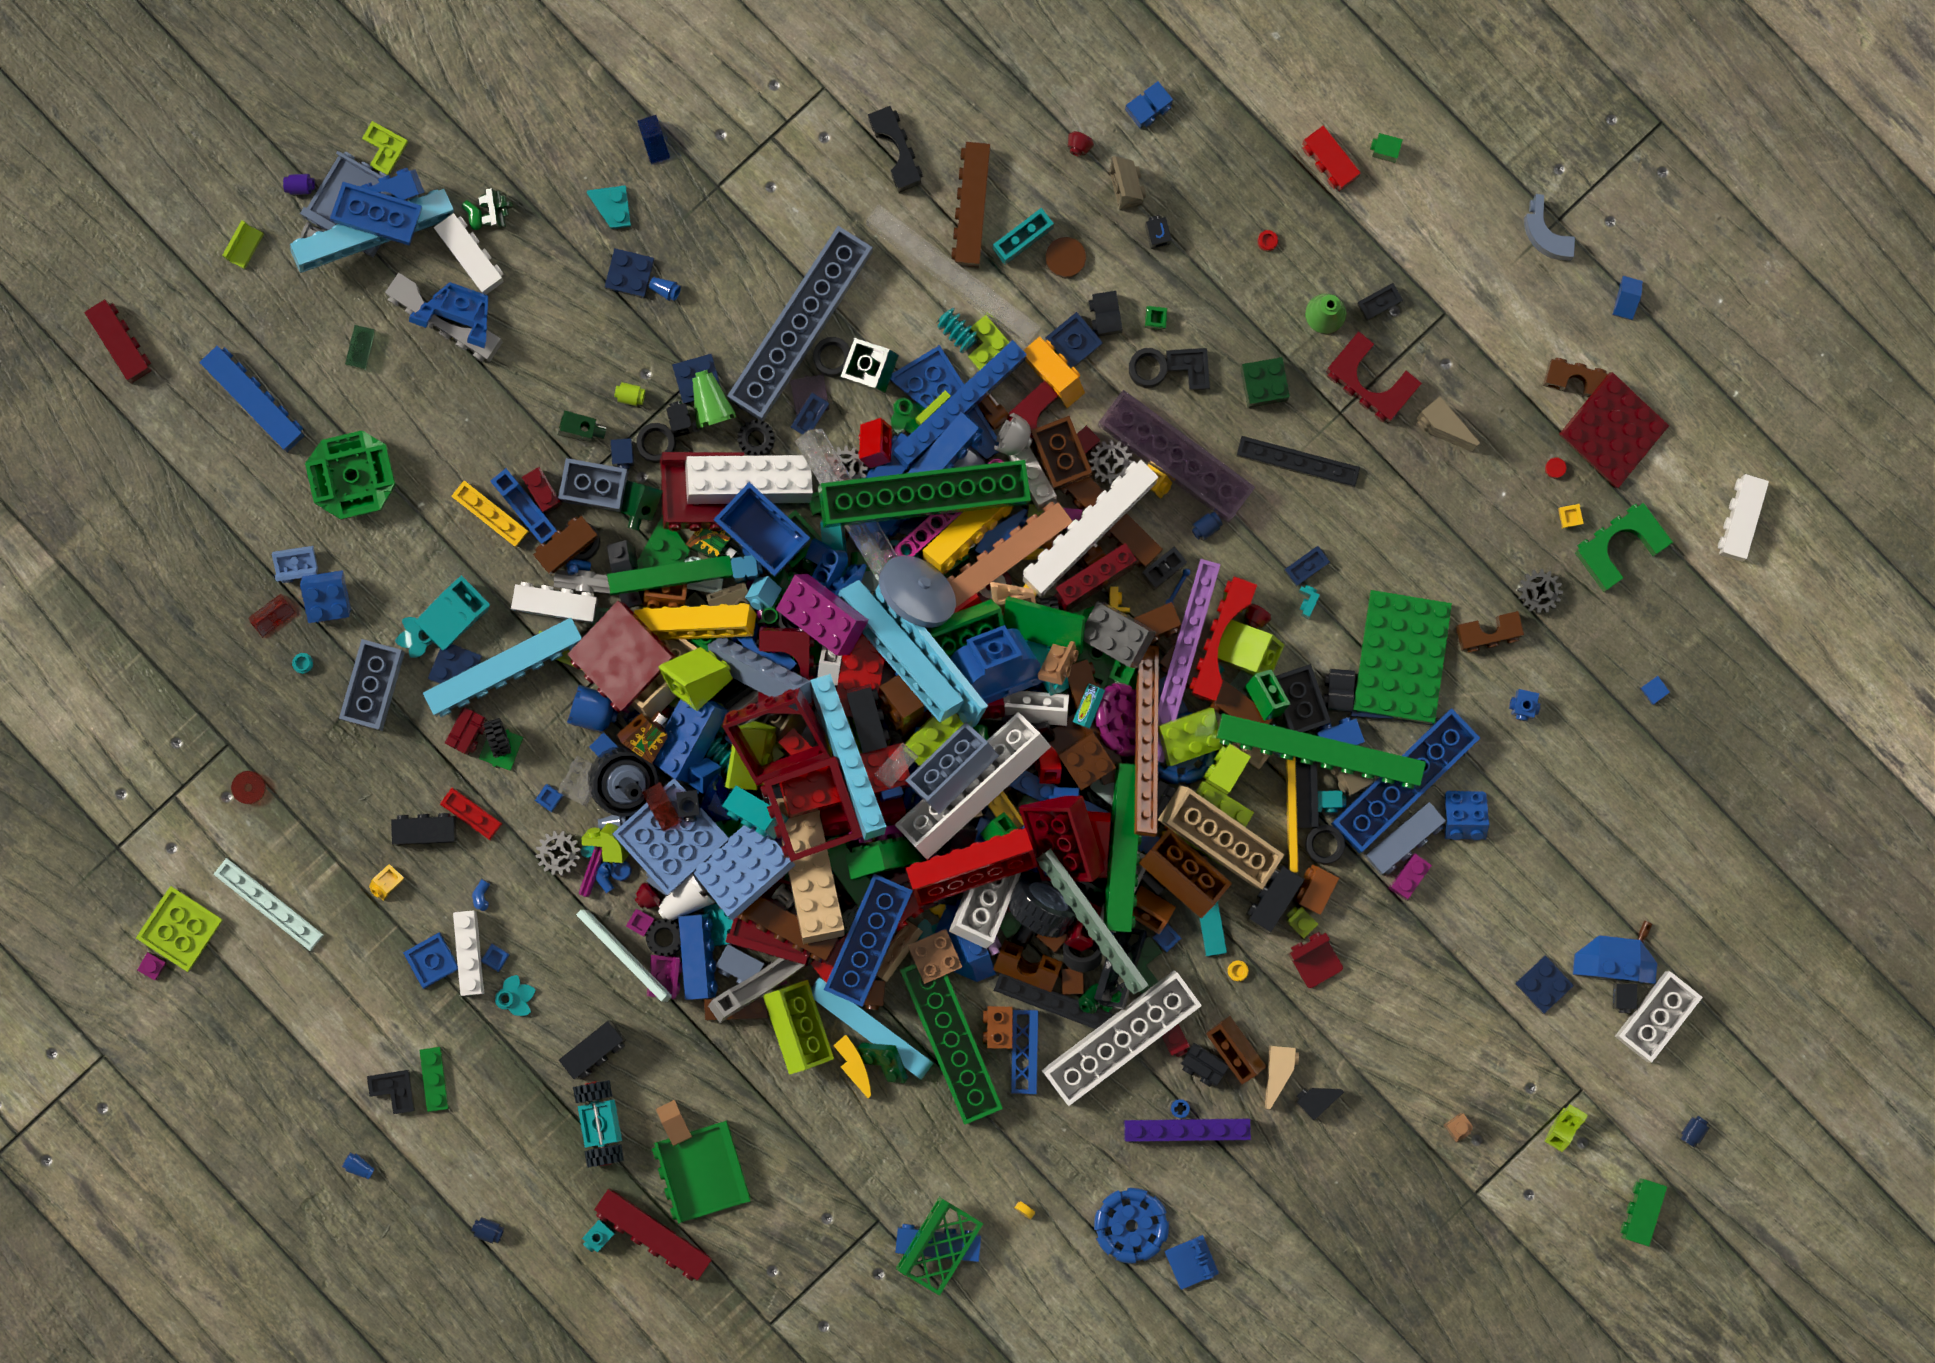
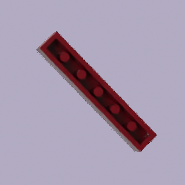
M610 1188L594 1209L598 1212L596 1216L604 1222L609 1220L614 1223V1229L622 1234L624 1232L632 1236L630 1239L639 1246L643 1243L649 1247L648 1252L657 1258L661 1255L666 1259L665 1263L673 1269H676V1267L684 1271L682 1275L691 1281L694 1279L698 1281L713 1259Z

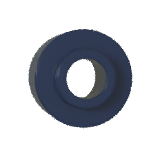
M1213 511L1211 514L1207 513L1193 523L1194 529L1191 531L1198 540L1202 539L1205 541L1220 530V526L1223 523Z
M1697 1116L1696 1119L1691 1117L1682 1131L1683 1135L1680 1139L1695 1148L1697 1144L1701 1143L1710 1129L1706 1126L1708 1122L1700 1116Z
M481 1217L480 1220H475L472 1232H475L474 1237L493 1244V1242L499 1243L504 1227H501L499 1223Z

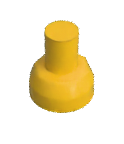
M939 904L929 909L934 915H938L940 919L946 909V905Z

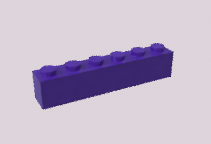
M1249 1118L1124 1120V1141L1251 1140Z

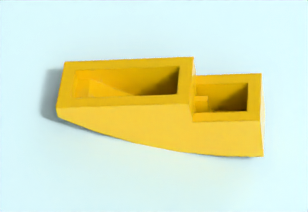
M845 1035L833 1045L847 1061L841 1068L864 1095L869 1098L871 1096V1088L867 1070L855 1045Z

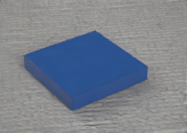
M440 932L403 952L423 989L458 970V964Z

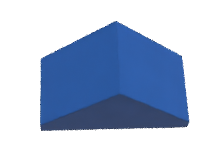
M1622 276L1612 315L1633 320L1641 299L1643 281Z

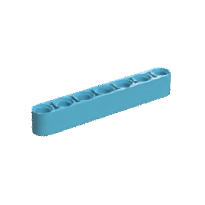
M820 977L811 987L815 1001L871 1043L896 1045L904 1067L919 1079H923L934 1064L932 1061L856 1004L825 991L826 982Z

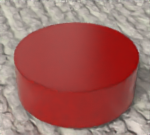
M1271 230L1261 232L1257 240L1259 248L1266 252L1274 250L1278 244L1276 233Z
M1551 458L1545 465V472L1550 478H1560L1566 472V464L1561 458Z

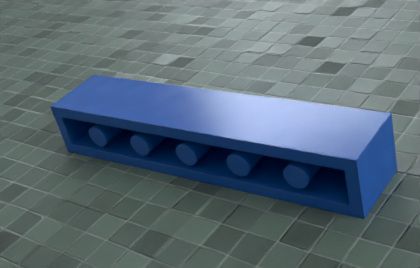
M216 346L199 363L283 450L289 452L305 436L301 432L303 427L296 420L291 422L287 418L289 413L281 405L277 407L273 403L275 399L268 391L263 393L259 389L261 384L253 376L249 379L245 374L247 371L240 362L235 364L231 360L233 355L225 347L221 350Z

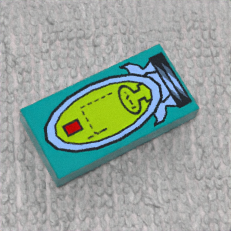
M1088 683L1074 717V723L1090 729L1104 695V689Z

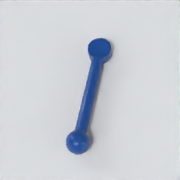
M1189 569L1183 570L1179 583L1165 604L1173 603L1184 580L1191 573Z

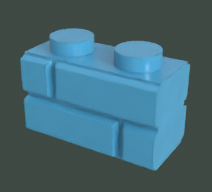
M752 555L744 556V559L737 557L731 560L733 577L737 584L744 581L747 582V580H755V578H760V575L763 574L762 565Z

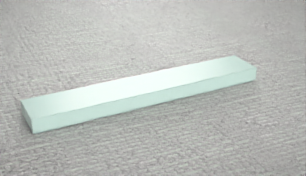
M228 858L224 860L213 874L309 951H312L324 936V934Z
M580 910L576 914L660 1001L668 1002L671 999L672 995L589 910Z

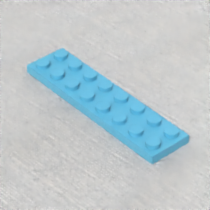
M878 584L873 597L882 604L883 608L895 619L899 627L907 632L913 643L920 647L922 653L928 660L933 662L939 673L946 677L952 688L960 693L963 703L957 714L963 723L966 722L972 728L975 727L988 705L925 627L906 621L892 610L885 601Z

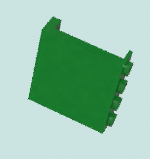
M728 1121L691 1131L692 1138L676 1146L672 1145L670 1139L654 1143L655 1147L652 1148L655 1160L659 1159L661 1165L658 1168L661 1180L665 1179L667 1185L664 1188L667 1200L671 1199L673 1208H670L673 1220H677L678 1224L751 1201Z

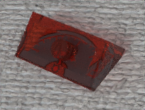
M279 594L248 619L263 638L294 615L295 611L283 595Z

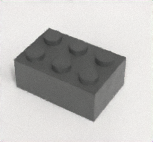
M1097 601L1085 623L1084 641L1126 666L1138 668L1156 631L1109 604Z

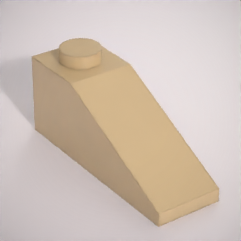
M1269 1046L1265 1109L1272 1108L1292 1074L1295 1065H1298L1299 1052H1296V1048Z

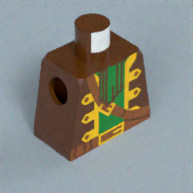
M658 711L652 719L641 713L622 729L617 736L623 745L652 763L668 737L667 732L662 727L668 717L661 711Z

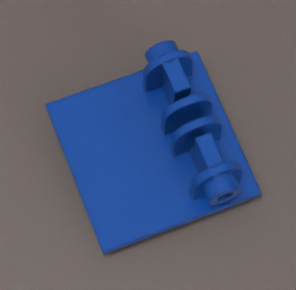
M1203 1235L1165 1250L1181 1290L1219 1274Z

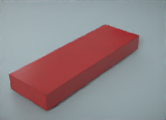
M454 788L449 790L440 803L441 806L489 840L493 838L502 825L501 822Z

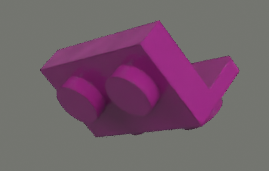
M651 955L649 972L672 995L671 999H676V995L680 991V983H677L678 974L682 972L680 958ZM647 988V996L656 997V996Z

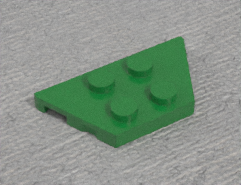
M663 515L637 561L638 569L682 563L690 553L689 548L677 531L663 529Z

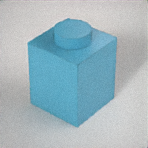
M769 576L755 578L745 598L757 610L772 608L782 588Z

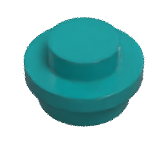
M299 653L293 658L292 666L296 672L305 674L312 669L313 659L306 653Z

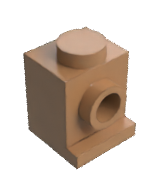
M1459 1113L1444 1124V1127L1455 1142L1464 1139L1473 1130L1472 1124L1464 1113Z

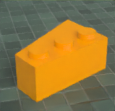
M1039 336L1023 350L1027 354L1025 361L1041 380H1045L1062 399L1063 405L1068 408L1085 394L1079 379L1081 375L1074 367L1070 368L1067 365L1068 362L1061 353L1057 355L1053 351L1055 348L1048 340L1044 341Z

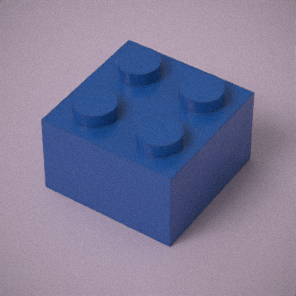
M343 570L302 576L300 587L308 623L350 616L351 606Z

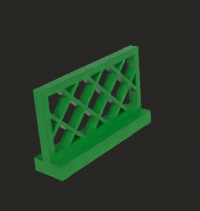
M939 1196L896 1266L897 1271L940 1296L983 1223ZM949 1208L957 1213V1221L946 1222L945 1215ZM972 1221L977 1224L972 1232L964 1234L963 1222ZM959 1224L961 1235L950 1238L948 1226ZM945 1227L947 1239L936 1241L935 1231ZM962 1238L964 1243L962 1250L953 1252L951 1241ZM948 1242L950 1253L939 1256L937 1244ZM934 1245L936 1257L925 1259L924 1249ZM951 1256L953 1261L951 1268L942 1270L940 1259ZM937 1260L939 1271L928 1274L926 1262ZM923 1263L925 1275L916 1277L910 1273L915 1265ZM940 1274L942 1282L938 1289L931 1286L929 1277Z

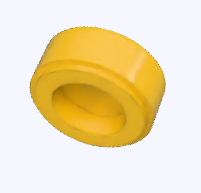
M1242 961L1232 962L1227 969L1228 976L1234 981L1244 980L1249 972L1248 966Z
M1021 1201L1014 1207L1019 1213L1030 1220L1035 1215V1211Z

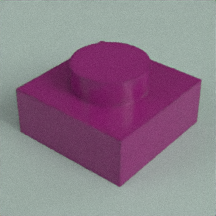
M636 908L626 927L644 937L654 918Z
M147 952L137 971L156 981L167 962Z

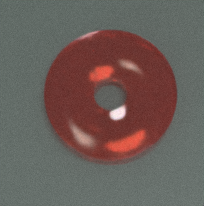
M244 771L233 779L231 790L237 801L244 804H254L263 798L266 785L264 779L259 774L252 771ZM251 784L252 789L247 792L245 786Z

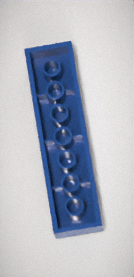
M1451 708L1401 755L1426 762L1420 786L1410 789L1402 787V782L1395 781L1394 784L1382 782V778L1378 777L1331 825L1342 833L1344 838L1358 853H1362L1462 757L1480 737Z

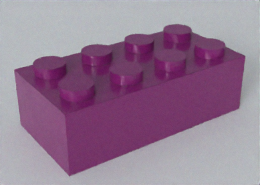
M809 574L794 575L776 608L778 612L836 656L850 655L869 619Z

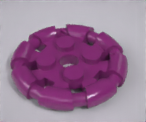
M1113 683L1104 689V695L1095 714L1096 726L1100 729L1101 739L1110 750H1115V753L1120 756H1134L1136 747V689L1132 690L1130 685L1124 683Z

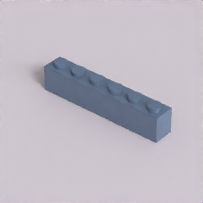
M725 637L718 638L708 644V651L713 652L719 661L723 660L730 666L732 678L769 697L779 696L789 689L795 690L800 688L808 703L812 702L810 680ZM795 703L788 706L796 711L799 710Z

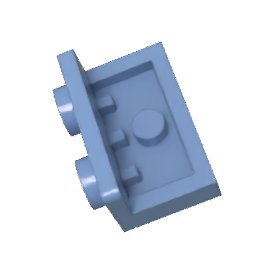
M314 546L272 552L276 581L288 583L294 579L302 578V576L317 574L318 566Z

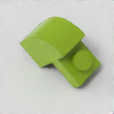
M607 823L602 830L600 828H590L581 838L582 845L602 847L603 862L623 863L630 854L613 835L619 827L611 823Z
M1569 1104L1557 1116L1544 1142L1563 1152L1571 1143L1576 1130L1585 1122L1588 1115L1579 1108Z

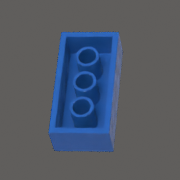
M680 699L664 728L668 737L654 759L653 764L674 779L689 783V767L703 760L724 721L725 715L729 711L712 699L696 711Z

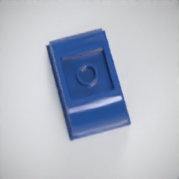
M750 482L713 519L774 577L810 540V537Z
M1005 625L967 639V645L958 649L950 658L986 704L1044 682L1038 678V673L1041 669L1040 663L1018 629H1006Z

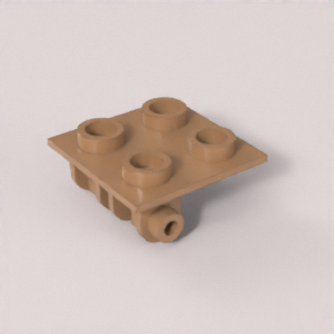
M946 929L908 945L924 984L962 968Z

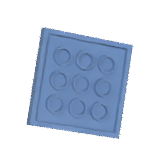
M674 778L613 833L616 839L667 895H670L697 869L700 863L705 862L716 849L729 840L726 834L702 808V817L697 818L695 822H684V820L679 818L676 792H684L686 790ZM688 802L684 806L685 812H691L694 809L693 802Z
M742 826L725 844L716 849L705 862L700 863L693 872L732 921L795 866L794 862H790L789 858H784L781 847L775 839L768 835L766 838L755 832L756 828L754 827L749 829L746 826Z

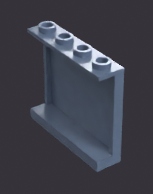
M337 151L338 157L308 207H303L300 214L304 219L318 227L330 230L338 224L331 222L330 217L343 182L359 187L370 182L372 185L379 183V178L387 175L383 172L377 174L372 171L373 167L363 161L361 164L356 162L355 157L348 152L342 154ZM381 192L382 194L397 198L389 192ZM381 244L362 252L374 258Z

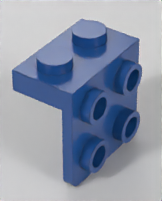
M1447 791L1445 793L1447 817L1444 831L1445 839H1486L1489 828L1486 793L1483 791Z

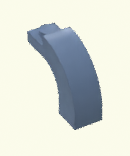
M1536 194L1529 204V212H1532V214H1526L1524 217L1525 231L1530 242L1539 252L1547 257L1571 261L1574 257L1575 237L1556 235L1547 228L1543 218L1544 195Z

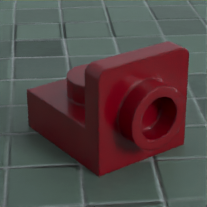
M1179 1024L1161 1036L1171 1056L1175 1054L1176 1057H1179L1188 1052L1186 1048L1190 1047V1044L1187 1042Z

